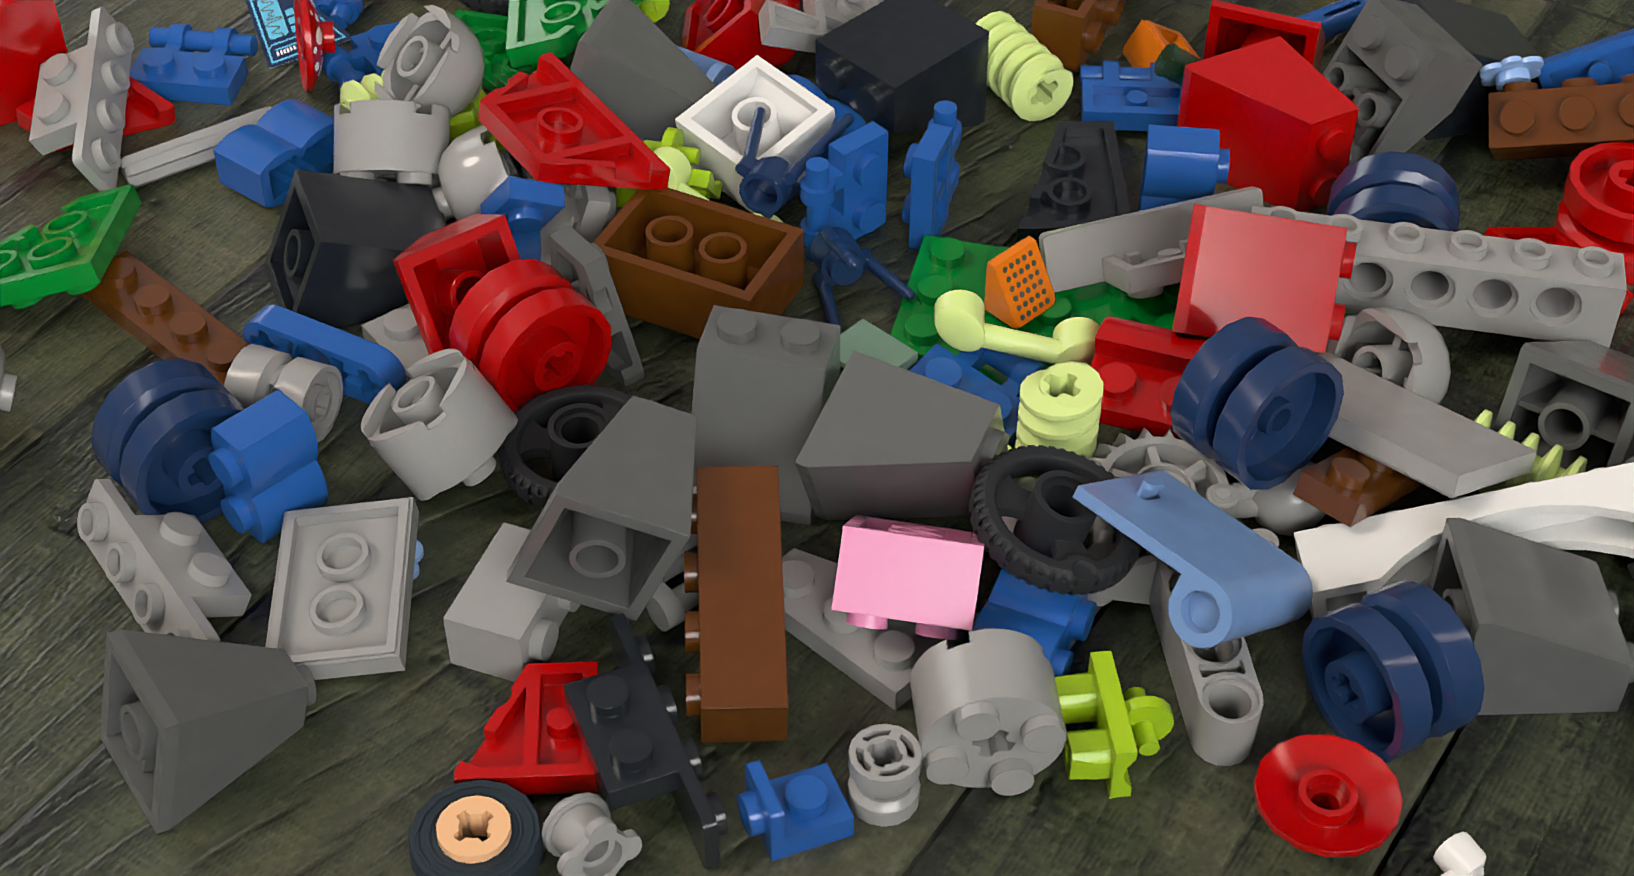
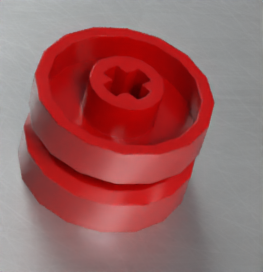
M1600 143L1581 151L1570 164L1564 185V198L1558 206L1553 227H1556L1579 248L1594 246L1609 252L1623 253L1627 285H1634V143Z
M537 259L513 260L489 271L469 289L454 313L449 332L451 349L459 350L464 357L476 366L513 412L517 411L521 405H525L528 400L534 399L537 395H543L546 391H553L555 388L561 389L564 386L571 387L573 385L583 386L584 384L593 386L606 366L612 347L611 325L602 312L583 294L576 292L570 282L552 265Z

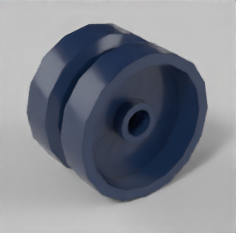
M1391 151L1366 156L1346 167L1331 186L1327 215L1346 214L1360 220L1391 224L1408 222L1422 228L1457 232L1459 231L1458 226L1460 222V199L1455 181L1439 164L1418 154Z
M1244 317L1225 325L1210 337L1187 364L1174 391L1170 411L1173 431L1205 457L1215 459L1222 469L1250 490H1268L1285 482L1295 471L1308 464L1326 441L1338 418L1344 395L1342 374L1330 362L1309 348L1298 347L1288 334L1264 318Z
M182 358L156 361L131 373L108 394L95 416L91 443L96 460L124 488L127 496L145 515H165L170 512H181L195 515L199 522L203 524L223 513L220 502L226 498L223 483L214 473L208 455L214 451L211 442V430L245 408L203 364Z
M1410 579L1391 583L1365 595L1360 603L1344 605L1314 618L1304 632L1302 660L1306 681L1318 710L1337 737L1358 742L1381 757L1384 762H1391L1419 748L1427 738L1442 737L1470 723L1481 711L1485 686L1481 661L1468 630L1452 607L1428 586Z

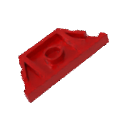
M552 52L545 53L539 57L538 68L531 75L519 71L508 79L505 87L494 89L480 99L478 120L536 181L554 184L662 190L668 186L671 169Z

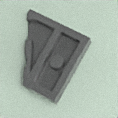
M569 225L549 234L551 265L570 282L576 292L583 294L592 302L611 325L612 347L604 369L624 388L645 377L644 369L604 252L596 243H589Z

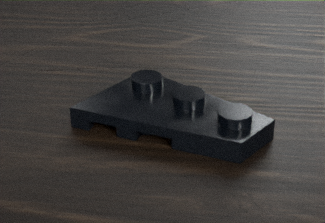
M1114 121L1058 122L1043 161V170L1038 184L1034 185L1030 195L1027 213L1025 216H1022L1019 224L1017 243L1030 236L1040 246L1039 236L1043 232L1131 213Z

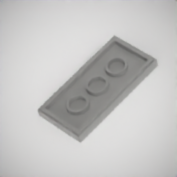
M1329 352L1318 354L1330 362L1342 374L1344 395L1339 415L1328 437L1449 498L1495 485L1532 471L1537 454L1536 450Z

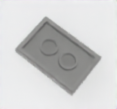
M414 497L284 512L265 647L285 650L295 666L304 664L308 667L314 680L405 671L419 510Z

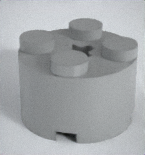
M350 101V110L340 103L334 105V175L430 187L431 192L433 189L441 186L438 165L442 153L450 145L449 108L432 104L431 115L416 113V102Z
M456 349L441 350L418 360L408 367L406 371L412 376V379L398 391L390 383L383 388L367 408L361 422L362 433L367 437L372 448L416 498L421 501L428 500L461 481L466 486H474L486 479L496 467V460L492 455L498 450L518 421L514 412L469 359Z
M994 628L969 632L970 643L959 645L949 650L946 640L932 646L918 659L910 676L917 733L927 778L933 783L941 785L954 784L970 788L992 787L994 792L1004 796L1017 795L1029 790L1034 784V775L1048 767L1059 756L1067 739L1053 668L1050 660L1048 661L1044 656L1042 646L1034 638L1013 630Z

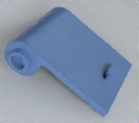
M1164 470L1078 485L1073 495L1074 499L1181 574L1169 598L1168 614L1176 634L1191 646L1209 648L1300 619L1311 605L1313 597L1312 582L1306 569L1297 560Z

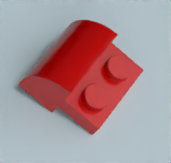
M1107 316L1096 334L1095 355L1090 365L1099 373L1104 383L1099 423L1139 433L1145 428L1152 436L1164 437L1171 428L1174 438L1183 440L1173 431L1170 416L1174 391L1187 364L1209 338L1173 332L1167 328Z

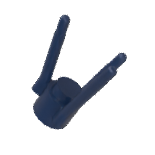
M757 107L751 121L744 155L735 167L736 172L743 177L739 185V194L743 203L753 212L761 214L768 219L772 218L782 205L800 192V183L796 181L806 170L807 160L819 157L829 148V144L837 140L853 123L854 116L851 113L845 114L838 122L834 123L793 164H790L787 160L778 156L756 159L766 115L763 107Z
M825 226L814 237L810 245V256L818 269L813 274L812 280L820 293L826 323L840 325V334H842L832 287L834 284L842 286L853 284L861 277L863 270H869L905 300L911 301L914 299V291L876 260L868 248H860L846 229Z

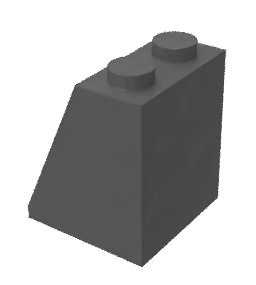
M713 306L696 351L691 414L696 415L693 487L696 486V467L778 465L780 521L811 525L814 511L795 462L840 377V325L744 309Z
M853 350L795 464L815 516L827 521L850 520L855 515L883 519L969 516V500L973 485L983 467L1000 453L1008 451L1009 434L1004 431L1000 404Z
M633 395L558 482L507 571L506 582L615 615L624 613L626 618L637 621L691 536L696 415Z
M1446 518L1428 587L1452 607L1468 630L1480 658L1485 691L1481 711L1477 715L1618 712L1628 683L1634 682V645L1632 642L1625 641L1618 622L1619 606L1616 594L1612 589H1606L1597 561L1463 518Z

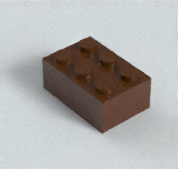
M668 187L662 190L638 189L594 241L607 258L609 271L625 315L701 339L714 305L781 316L804 285V229Z

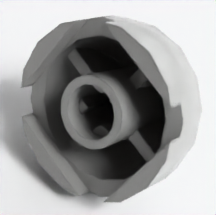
M428 5L424 7L429 13L421 17L410 13L400 21L389 35L377 62V66L385 70L383 86L375 82V92L379 100L416 102V113L431 115L432 104L445 106L450 109V118H452L471 104L481 91L485 66L484 51L472 29L462 20L442 8Z
M483 124L454 139L442 153L438 165L441 186L433 189L432 194L439 211L443 212L445 216V221L453 218L459 221L473 214H481L480 204L508 176L520 178L506 148L498 151L495 142H490L489 138L494 136Z
M1394 307L1362 309L1363 311L1358 315H1350L1344 318L1340 340H1329L1327 352L1440 405L1448 390L1451 375L1450 359L1442 335L1429 321L1418 314Z

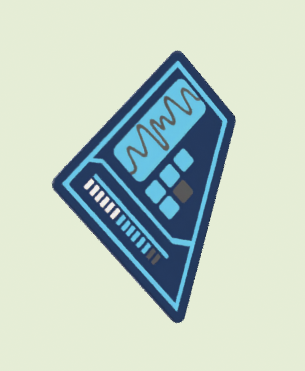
M245 0L268 66L274 68L298 59L294 0ZM317 9L321 21H332ZM332 21L335 44L338 45L349 41L351 35Z

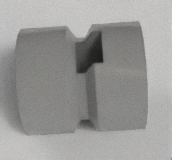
M250 344L238 353L227 372L224 387L245 409L276 390H281L307 412L313 425L317 442L323 440L332 429L339 414L343 396L342 376L335 366L302 357L293 359L289 353L256 344Z

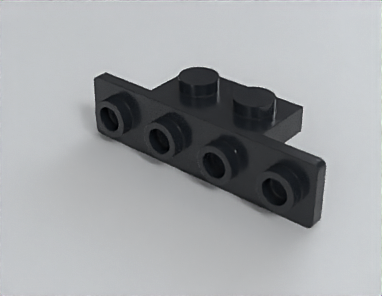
M624 613L609 617L612 654L617 669L563 685L565 704L609 811L671 792L704 868L707 869L719 865V836L728 833V825L722 803L715 791L707 794L703 791L699 779L703 777V771L697 748L691 737L680 739L675 726L679 723L676 705L669 687L666 684L657 687L652 675L655 674V663L647 638L644 634L633 635Z

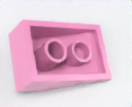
M855 515L843 525L831 610L847 612L846 623L858 627L887 629L888 619L890 618L916 622L915 634L931 638L956 640L958 629L972 631L984 543L979 542L977 535L972 531Z

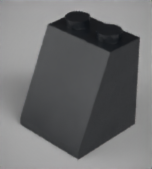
M884 0L816 39V85L894 134L926 131L928 122L934 118L935 104L943 100L952 101L957 105V119L961 122L962 127L976 126L985 121L989 31L935 0Z
M1399 0L1418 5L1482 63V67L1491 63L1501 62L1503 59L1511 56H1521L1522 58L1540 56L1507 15L1454 0ZM1478 71L1452 113L1428 132L1424 138L1426 141L1489 130V93L1502 91L1497 90L1496 85L1483 86L1480 72ZM1532 78L1531 82L1537 83L1538 89H1542L1539 78Z
M295 170L264 263L278 306L338 329L374 320L394 309L409 304L393 260L422 236L446 226L445 216L443 212L439 211L430 187Z

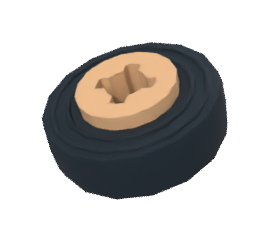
M487 780L454 784L434 794L417 811L408 836L412 870L416 876H536L544 854L540 816L526 795L507 784ZM483 836L488 837V839L482 842L478 837Z

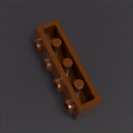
M1036 0L1033 5L1031 34L1040 44L1046 46L1051 54L1059 58L1064 69L1078 72L1080 65L1085 63L1091 53L1097 54L1099 52L1105 32L1109 26L1115 27L1118 24L1127 0Z
M1634 74L1621 77L1620 84L1597 85V80L1594 78H1572L1562 81V88L1538 89L1537 83L1515 82L1504 85L1503 92L1489 93V149L1496 161L1578 156L1581 151L1600 143H1634Z
M778 465L696 467L697 494L692 496L691 534H697V551H684L685 593H698L699 611H685V653H699L700 673H686V716H701V743L787 741L788 685Z

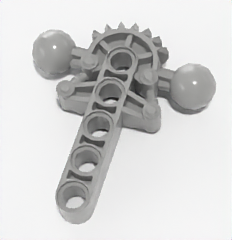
M1143 428L1135 440L1119 433L1112 446L1099 443L1092 458H1087L1095 461V464L1103 466L1107 472H1111L1114 475L1115 479L1164 470L1233 518L1254 517L1258 524L1265 529L1257 528L1253 529V531L1277 548L1279 547V539L1276 534L1294 537V532L1315 528L1326 515L1323 511L1293 495L1301 472L1315 465L1311 460L1304 467L1295 471L1285 482L1268 490H1250L1241 482L1228 483L1224 470L1216 463L1215 459L1205 457L1184 440L1174 438L1171 428L1164 437H1153L1147 429ZM1026 477L1014 482L1021 488L1031 492L1037 479ZM1097 515L1089 531L1091 532V546L1087 551L1093 557L1100 560L1111 555L1115 550L1116 535L1113 525ZM1001 516L1005 525L1013 533L1018 519ZM1142 547L1136 563L1125 578L1102 592L1088 593L1087 600L1096 602L1097 606L1107 605L1111 600L1150 605L1191 746L1195 753L1203 760L1214 765L1232 766L1239 764L1249 757L1252 751L1264 705L1263 693L1245 638L1242 637L1209 648H1198L1184 642L1174 631L1168 614L1169 598L1181 574Z

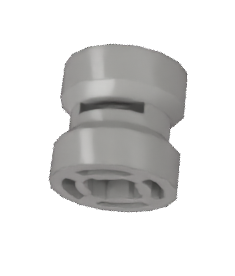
M871 725L861 730L851 741L848 751V767L850 771L848 781L849 805L856 816L868 824L882 827L898 825L908 820L917 810L920 799L919 775L922 766V751L919 741L911 732L897 725Z

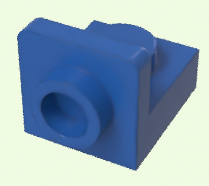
M508 176L480 204L481 214L505 215L521 260L537 259L540 261V230L565 208L564 185Z
M760 760L745 764L746 792L737 794L739 815L749 837L760 835L771 862L854 835V816L827 762L769 780Z

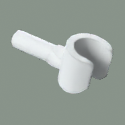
M1460 832L1451 836L1439 846L1434 854L1435 863L1444 872L1441 876H1484L1483 866L1486 862V854L1466 832Z

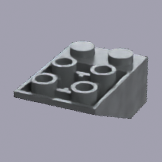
M1368 0L1322 74L1359 108L1348 166L1370 155L1391 151L1405 153L1452 113L1483 65L1416 4L1399 0Z

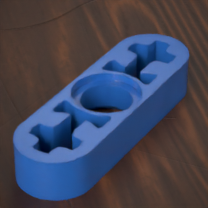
M272 304L266 305L243 327L244 340L249 344L261 345L289 353L293 359L302 357L335 366L342 376L343 394L364 403L371 404L378 393L389 383L398 391L406 382V371L402 363L387 348L283 307Z

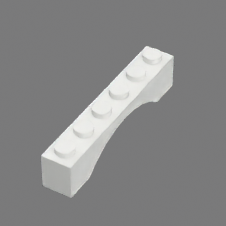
M1634 462L1607 468H1596L1588 472L1540 482H1528L1520 486L1472 496H1460L1452 500L1404 510H1393L1384 514L1367 517L1352 527L1341 522L1294 532L1298 562L1306 569L1312 582L1313 597L1309 607L1312 620L1341 606L1360 603L1365 595L1394 582L1410 579L1428 586L1446 518H1463L1560 550H1590L1634 558Z

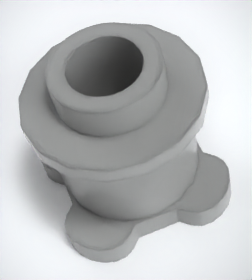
M587 792L575 794L561 800L554 806L544 822L541 833L543 844L554 856L560 857L557 863V870L561 876H615L628 860L635 858L642 849V840L634 830L621 831L617 829L615 823L610 818L611 814L607 803L597 794Z

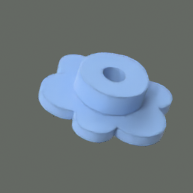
M1511 56L1503 59L1501 62L1485 65L1479 71L1482 85H1496L1497 90L1503 92V86L1506 84L1531 82L1532 78H1536L1541 74L1540 69L1544 66V61L1540 56L1525 58Z

